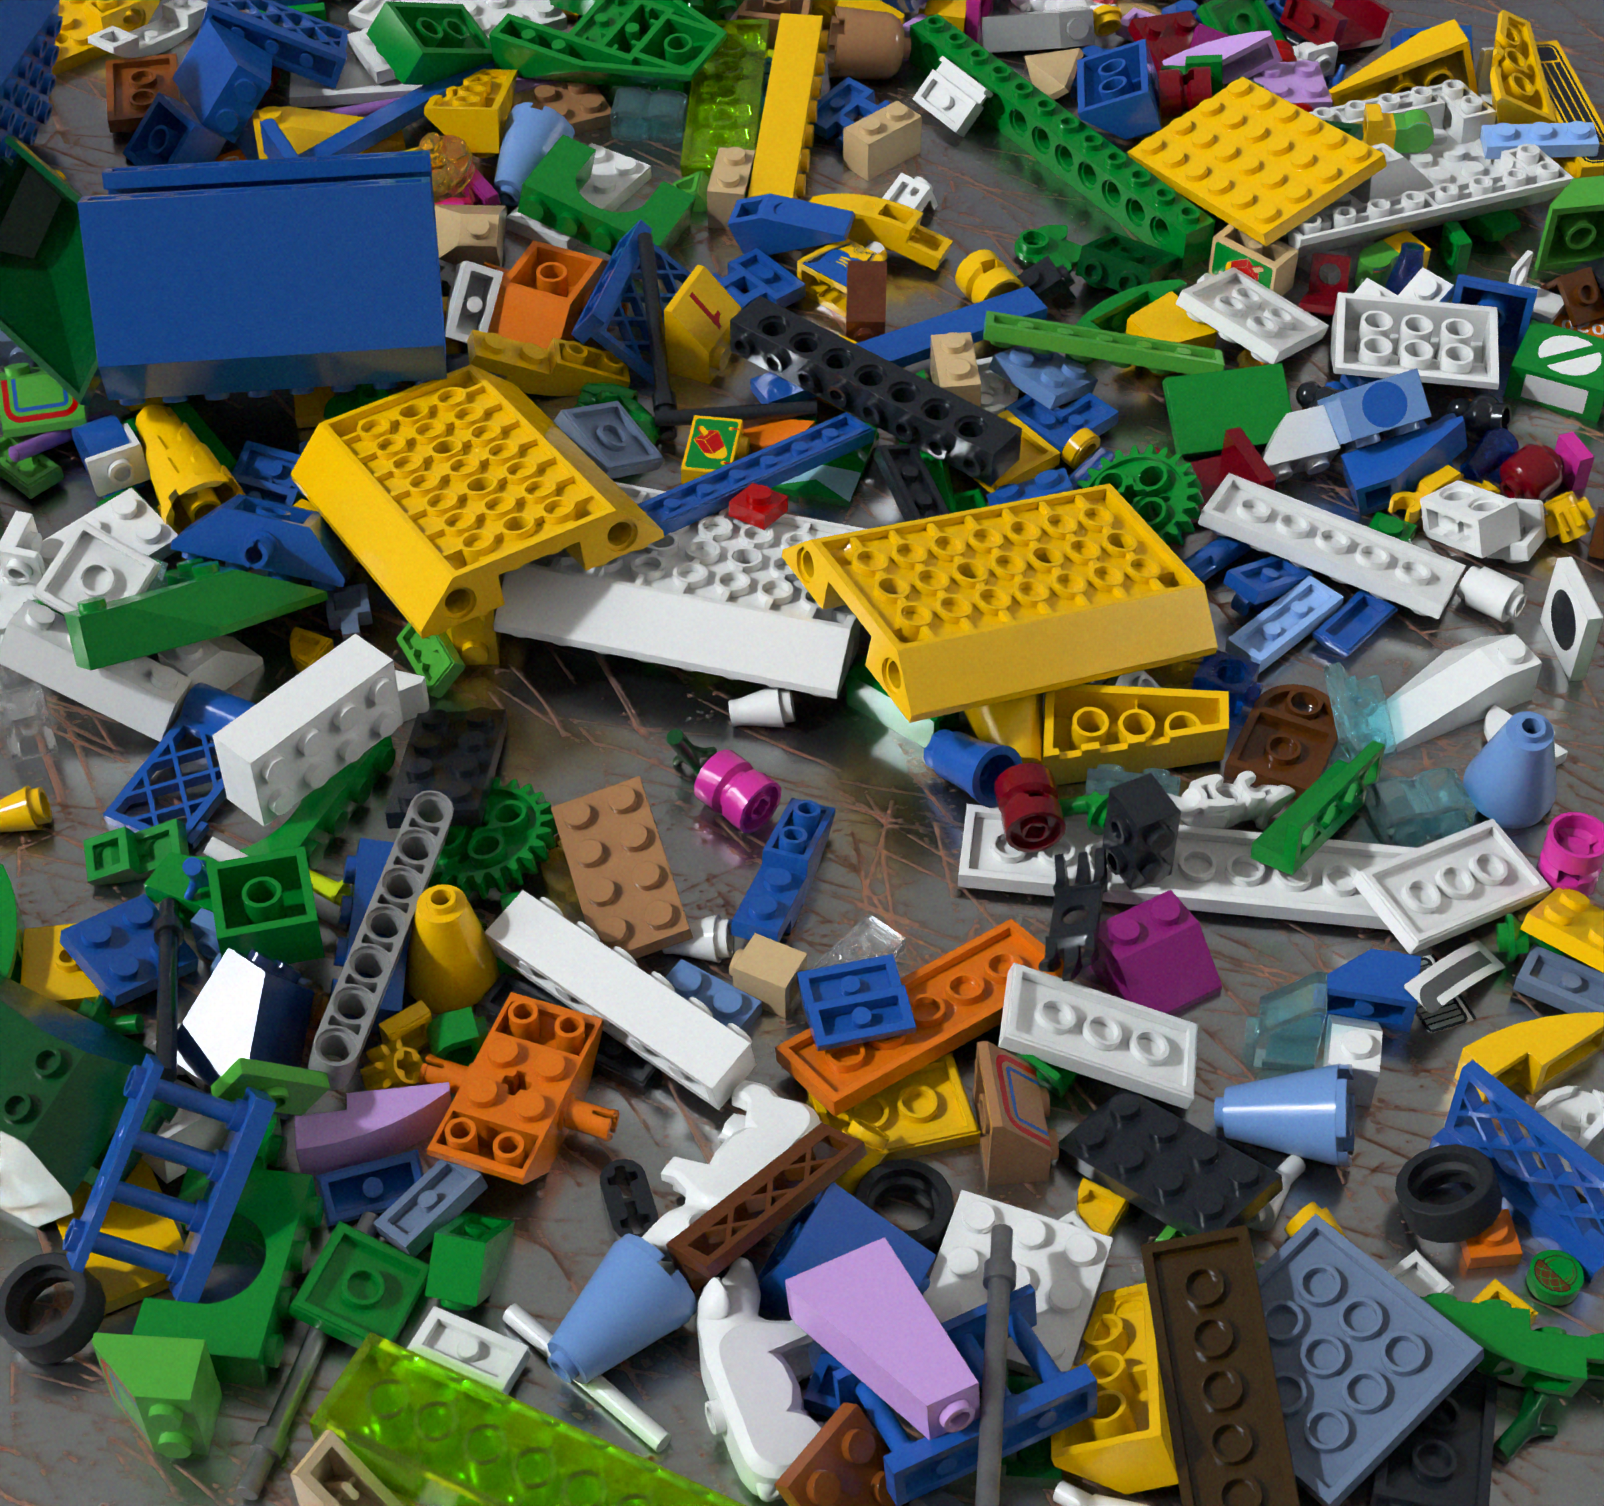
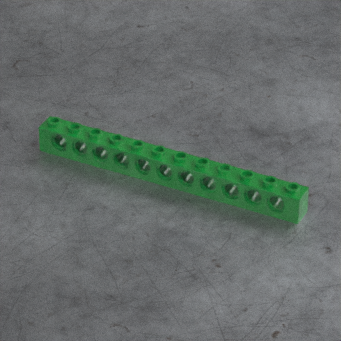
M939 14L928 16L924 20L910 25L911 51L909 62L928 76L933 69L937 70L942 63L939 59L941 56H944L991 91L993 96L986 98L982 104L984 109L979 116L1143 242L1180 256L1177 268L1181 271L1210 258L1215 226L1214 219Z

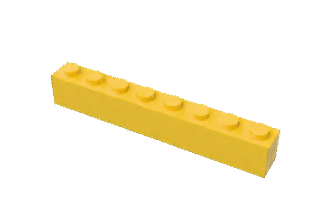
M780 14L747 198L770 193L798 199V196H805L806 174H802V171H809L810 149H806V147L813 146L814 125H810V123L817 122L818 101H814V99H820L822 78L818 77V75L824 76L826 57L822 52L828 53L829 31H823V16Z

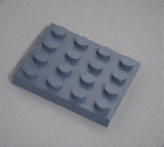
M1315 1214L1257 1270L1296 1482L1323 1506H1339L1484 1359V1350Z

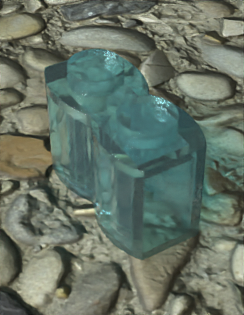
M635 86L617 89L610 113L611 136L624 141H640L647 138L652 142L662 144L682 142L688 118V95L669 89L651 92Z
M1449 767L1430 769L1411 778L1403 776L1392 777L1373 783L1367 787L1363 807L1383 845L1413 848L1418 847L1426 840L1437 841L1472 827L1476 813V807L1454 768Z

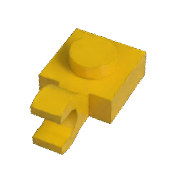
M1448 464L1433 474H1427L1418 483L1416 492L1401 491L1393 494L1388 511L1394 513L1399 509H1406L1404 521L1412 524L1416 523L1419 518L1422 519L1420 498L1459 480L1461 473Z

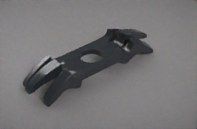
M1105 847L1097 848L1095 851V873L1092 883L1087 852H1081L1078 855L1077 873L1073 886L1069 885L1064 854L1055 855L1054 858L1056 882L1053 885L1055 898L1049 936L1045 937V957L1039 963L1038 968L1040 971L1045 972L1057 971L1062 965L1059 949L1064 948L1063 981L1075 979L1079 975L1082 966L1086 968L1092 965L1100 956L1098 951V933L1103 894L1108 890ZM1086 910L1089 912L1087 918L1079 923L1066 924L1063 922L1064 918L1073 911ZM1085 945L1084 954L1081 956V946Z

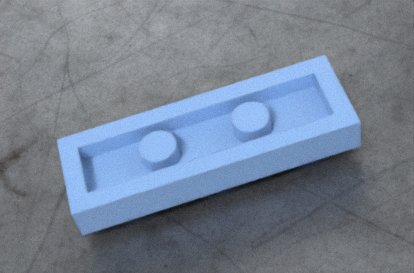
M1593 122L1498 123L1496 125H1482L1480 133L1485 159H1501L1502 151L1518 148L1522 144H1535L1550 158L1597 156L1599 149V140Z
M1309 575L1227 638L1225 652L1259 674L1342 607L1344 596Z

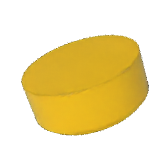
M1089 428L1078 430L1064 446L1061 459L1071 468L1077 469L1100 447V437Z

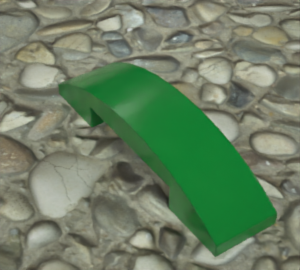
M1175 279L1130 288L1096 305L1076 323V326L1123 333L1126 331L1127 320L1130 315L1169 292L1173 291L1179 297L1181 291L1186 289L1187 283L1182 279ZM1065 353L1066 359L1079 362L1084 367L1098 360L1092 358L1090 361H1079Z

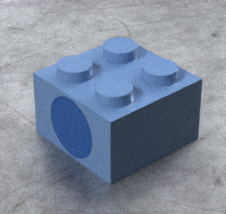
M1417 368L1317 400L1319 406L1324 405L1339 445L1344 444L1346 451L1381 441L1380 432H1383L1384 439L1421 429L1418 420L1431 417Z

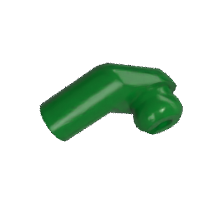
M587 382L580 387L579 391L581 393L577 398V403L589 406L595 405V397L601 390H609L612 393L621 394L637 402L639 393L636 390L614 383Z

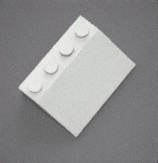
M1338 292L1331 328L1330 347L1334 374L1387 378L1417 368L1421 382L1498 390L1497 307Z

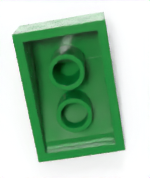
M385 1L366 33L375 45L377 52L383 56L394 71L395 77L403 85H430L493 61L489 38L463 4Z

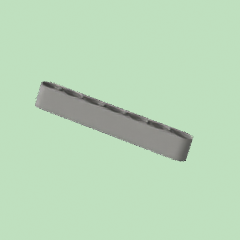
M422 791L415 795L411 801L315 1035L307 1069L327 1073L330 1084L329 1091L345 1087L353 1077L413 925L418 898L427 889L445 844L454 808L450 799L438 791ZM408 857L416 858V859H418L419 861L412 860V859H410V858H408ZM392 895H399L405 899H398ZM375 934H385L390 938H381ZM359 973H367L375 978H364ZM341 1014H353L357 1016L359 1019H347L343 1017ZM336 1055L340 1057L343 1061H330L326 1059L324 1056Z

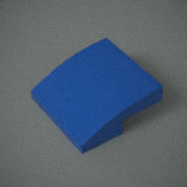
M246 440L233 472L230 471L246 496L293 506L300 499L308 501L306 496L293 482L290 474L301 455Z
M893 954L797 972V983L817 1051L916 1032V1024L906 987L901 984Z

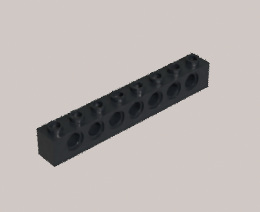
M761 296L730 319L731 352L904 442L916 444L918 449L989 486L996 482L1020 458L1021 427Z

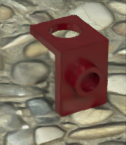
M1318 252L1312 254L1309 291L1299 302L1301 309L1316 316L1334 315L1338 292L1348 293L1351 256ZM1332 263L1338 266L1341 271L1340 280L1335 284L1324 283L1319 276V270L1322 265Z

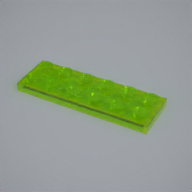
M769 19L711 20L727 31V39L691 81L680 162L682 177H687L699 171H704L707 176H711L719 147H739L746 150H755L756 153L770 39Z

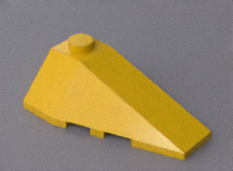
M1503 9L1498 14L1490 72L1492 106L1496 111L1495 123H1556L1531 24L1529 21Z
M1455 19L1419 32L1329 89L1332 107L1345 105L1352 100L1364 101L1378 98L1381 94L1385 93L1397 94L1411 91L1412 88L1418 86L1429 87L1443 84L1446 80L1452 79L1462 81L1479 96L1469 40Z
M481 69L463 79V86L448 87L446 89V97L443 98L442 95L430 97L424 107V115L462 152L473 153V156L478 158L493 157L495 153H500L506 119L512 108L518 71Z
M268 106L261 110H254L252 118L259 159H268L264 153L260 121L270 118L275 120L299 155L365 117L291 106ZM402 129L359 154L399 152L404 150L405 142Z
M1141 1283L1101 1292L1083 1337L1086 1348L1078 1366H1072L1070 1369L1072 1370L1086 1363L1097 1379V1414L1051 1435L1052 1462L1055 1467L1125 1495L1179 1484L1147 1284Z

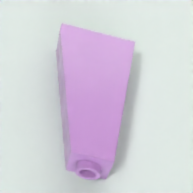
M885 1237L785 1280L789 1314L794 1323L926 1438L932 1440L947 1432H958L966 1428L972 1421L980 1418L979 1382Z

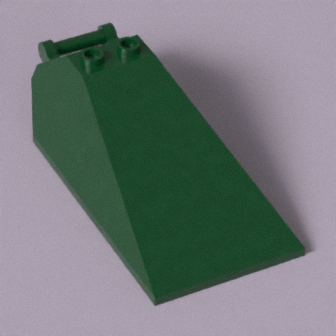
M7 135L4 142L14 149L17 155L14 160L0 156V329L79 404L89 406L102 378L98 368L77 204L83 195L17 138Z
M1 974L0 1210L43 1231L47 1223L74 1213L89 1188H93L129 1098L123 1095L128 1075L134 1065L142 1066L146 1053L156 1056V1053ZM152 1099L140 1130L157 1134L164 1122L171 1123L179 1109ZM131 1150L120 1181L126 1182L143 1156L142 1153Z

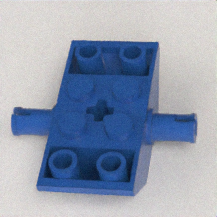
M237 494L190 524L171 543V549L181 551L182 557L188 560L202 558L203 562H207L209 557L225 561V567L245 572L251 571V567H254L253 569H263L268 571L269 577L283 581H293L294 577L311 580V586L330 591L336 590L337 586L344 587L356 568V561L319 512Z

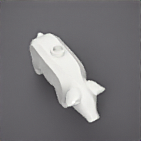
M746 1080L741 1082L731 1096L732 1106L747 1111L746 1115L733 1113L725 1122L723 1130L718 1137V1141L723 1143L715 1152L710 1164L674 1156L661 1173L662 1181L672 1184L673 1191L684 1195L686 1199L683 1206L664 1214L641 1237L665 1255L660 1261L672 1262L666 1243L818 1126L821 1121L814 1109L805 1103L781 1098L764 1084Z
M739 1257L729 1265V1271L724 1278L713 1277L708 1282L698 1301L695 1326L698 1332L702 1380L710 1400L705 1402V1414L711 1432L714 1435L722 1433L740 1480L752 1494L758 1495L765 1502H773L775 1499L783 1498L774 1484L826 1422L824 1424L822 1422L817 1423L801 1410L802 1399L798 1382L813 1375L814 1372L807 1347L812 1346V1337L794 1323L793 1319L790 1321L765 1320L759 1316L761 1293L753 1265L749 1260Z

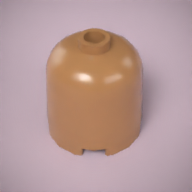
M835 6L837 16H832L828 48V50H835L834 64H828L829 77L837 79L850 77L861 80H887L895 76L901 68L902 60L909 59L911 51V38L905 37L904 26L901 20L888 12Z

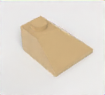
M435 204L440 260L456 264V266L458 263L467 260L483 266L484 262H489L502 267L507 216L506 206Z

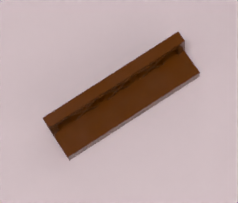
M821 1122L666 1243L675 1270H679L695 1293L867 1155L864 1142Z

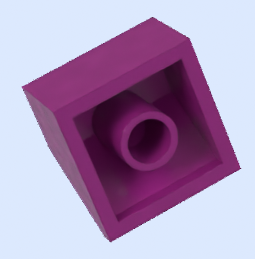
M1172 890L1166 891L1100 923L1098 933V951L1100 956L1089 968L1112 996L1174 1015L1221 992L1222 984L1200 923Z

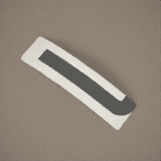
M1475 941L1437 961L1406 983L1404 988L1432 1014L1472 985L1504 969L1505 966L1481 942Z

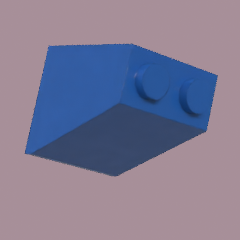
M208 17L174 73L173 80L200 123L235 143L271 84L272 55Z
M832 1182L793 1216L758 1274L757 1280L761 1293L759 1308L786 1320H792L789 1314L785 1285L786 1279L884 1237L923 1295L931 1284L930 1276L926 1273L936 1255Z

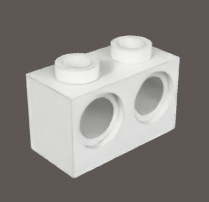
M1460 480L1420 498L1425 537L1479 558H1484L1521 539L1519 511L1516 500Z

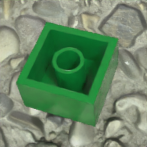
M305 846L206 864L221 958L228 948L246 955L253 948L274 961L280 959L287 964L325 958Z

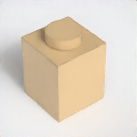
M754 933L745 949L739 948L735 952L729 966V975L733 976L734 987L762 1001L763 1010L786 1018L800 996L797 972L807 970V953Z

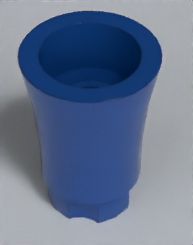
M947 729L934 733L931 736L930 743L924 748V761L928 767L934 769L940 778L953 783L967 792L978 803L988 808L998 807L994 791L995 781L998 776L1009 767L1023 763L1019 753L1010 746L985 742L962 732H952Z

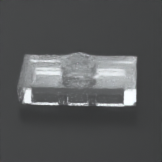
M868 914L808 970L893 954L895 959L906 948V938L871 914Z

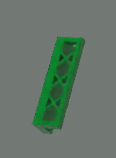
M1372 740L1350 763L1338 759L1252 843L1250 858L1293 876L1377 791L1385 744Z

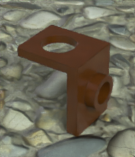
M1591 267L1559 276L1540 287L1547 291L1559 288L1573 327L1604 318V301Z

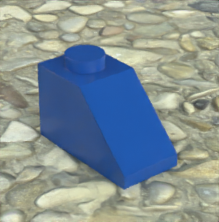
M1368 950L1319 978L1311 1017L1328 1019V1015L1331 1014L1378 1022L1381 1028L1410 1032L1418 1001L1404 988V985L1420 974L1421 956L1403 954L1398 951Z

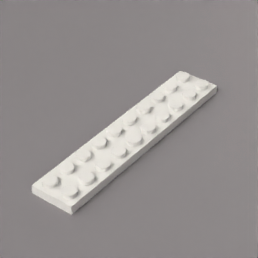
M967 804L958 887L1055 896L1053 891V885L1056 882L1055 855L1064 854L1069 885L1073 886L1077 873L1078 855L1081 852L1088 853L1092 883L1095 873V851L1097 848H1102L1104 834L1095 835L1088 829L1086 815L1064 817L1066 824L1065 834L1057 844L1039 852L1017 851L1010 847L1005 839L1001 812L998 807L988 808L983 805ZM1179 825L1172 874L1166 876L1158 883H1148L1130 890L1120 875L1113 874L1107 865L1108 890L1103 894V901L1139 905L1166 891L1172 890L1188 910L1390 930L1351 881L1358 871L1416 848L1328 839L1292 876L1250 858L1252 843L1262 834L1260 832Z

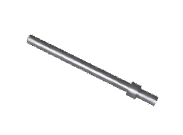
M363 1212L355 1229L375 1237L377 1229L373 1222L379 1216L372 1212ZM312 1326L310 1327L266 1426L258 1428L249 1447L252 1457L236 1490L240 1496L249 1500H256L272 1465L280 1462L289 1442L286 1433L329 1340V1334Z
M997 1224L992 1227L990 1258L984 1262L983 1286L988 1291L975 1506H999L1010 1292L1016 1287L1017 1265L1012 1260L1013 1229L1006 1224Z

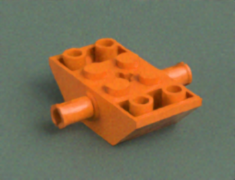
M533 240L512 269L484 262V266L504 272L487 333H496L504 338L523 343H533L545 349H548L553 337L565 341H573L575 337L571 333L608 261ZM621 303L625 316L627 317L629 304Z
M511 992L473 1063L469 1066H464L429 1054L425 1058L427 1063L423 1062L421 1066L419 1084L449 1082L451 1093L455 1094V1097L427 1148V1154L524 1185L548 1173L569 1129L610 1142L613 1138L612 1133L616 1132L618 1126L619 1110L608 1109L584 1101L588 1093L603 1031V1019Z

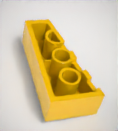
M1080 684L1045 692L1042 765L1051 770L1056 785L1223 760L1229 732V691Z

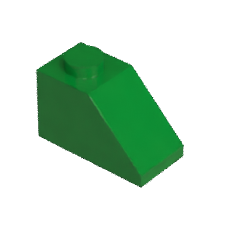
M465 1211L434 1233L425 1296L441 1299L442 1306L453 1310H470L473 1306H478L492 1293L513 1234L515 1221Z

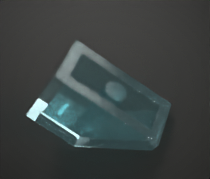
M1315 972L1260 997L1256 1016H1247L1245 1028V1045L1253 1046L1254 1067L1292 1071L1314 1069L1327 1016V972Z

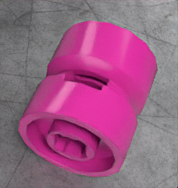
M724 749L709 758L701 768L694 784V795L713 811L722 813L728 822L740 831L750 834L764 826L773 816L781 799V787L765 773L753 769L747 760L733 750Z
M1581 812L1563 813L1551 821L1536 866L1538 873L1552 888L1548 894H1551L1558 887L1563 890H1576L1587 897L1594 892L1604 863V823L1594 816Z

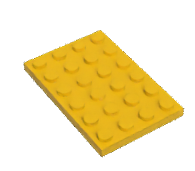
M1244 77L1231 82L1226 88L1213 95L1212 98L1203 100L1197 107L1183 116L1174 119L1169 125L1154 135L1145 138L1140 144L1127 152L1129 157L1173 190L1266 247L1387 167L1384 153Z

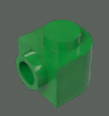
M471 1006L441 1013L429 1023L426 1029L432 1055L464 1066H469L474 1062L489 1034L484 1016L474 1018Z

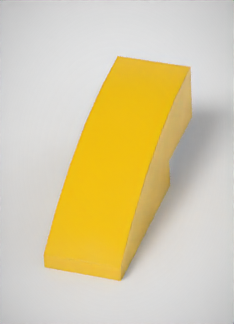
M1604 1012L1546 1016L1517 1023L1490 1033L1462 1049L1454 1078L1458 1081L1462 1067L1473 1059L1507 1088L1519 1081L1533 1095L1604 1049ZM1476 1087L1483 1103H1486L1488 1101L1486 1094Z

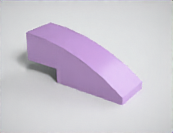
M1268 30L1243 33L1206 42L1163 60L1162 63L1164 66H1185L1186 56L1222 54L1224 89L1231 82L1237 80L1238 76L1249 78L1283 60L1273 35Z
M449 1082L346 1093L347 1110L295 1116V1151L301 1174H310L316 1177L315 1175L389 1157L428 1138L437 1131L452 1103Z

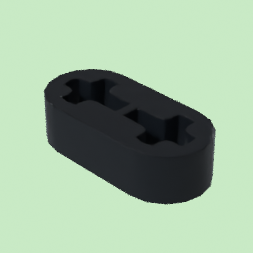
M617 1159L608 1163L600 1174L601 1199L613 1240L616 1242L628 1233L642 1237L659 1220L646 1173L642 1166L633 1160ZM626 1180V1183L631 1188V1197L623 1199L621 1189L616 1185L617 1181ZM636 1215L639 1226L643 1228L642 1233H633V1230L629 1228L628 1216Z

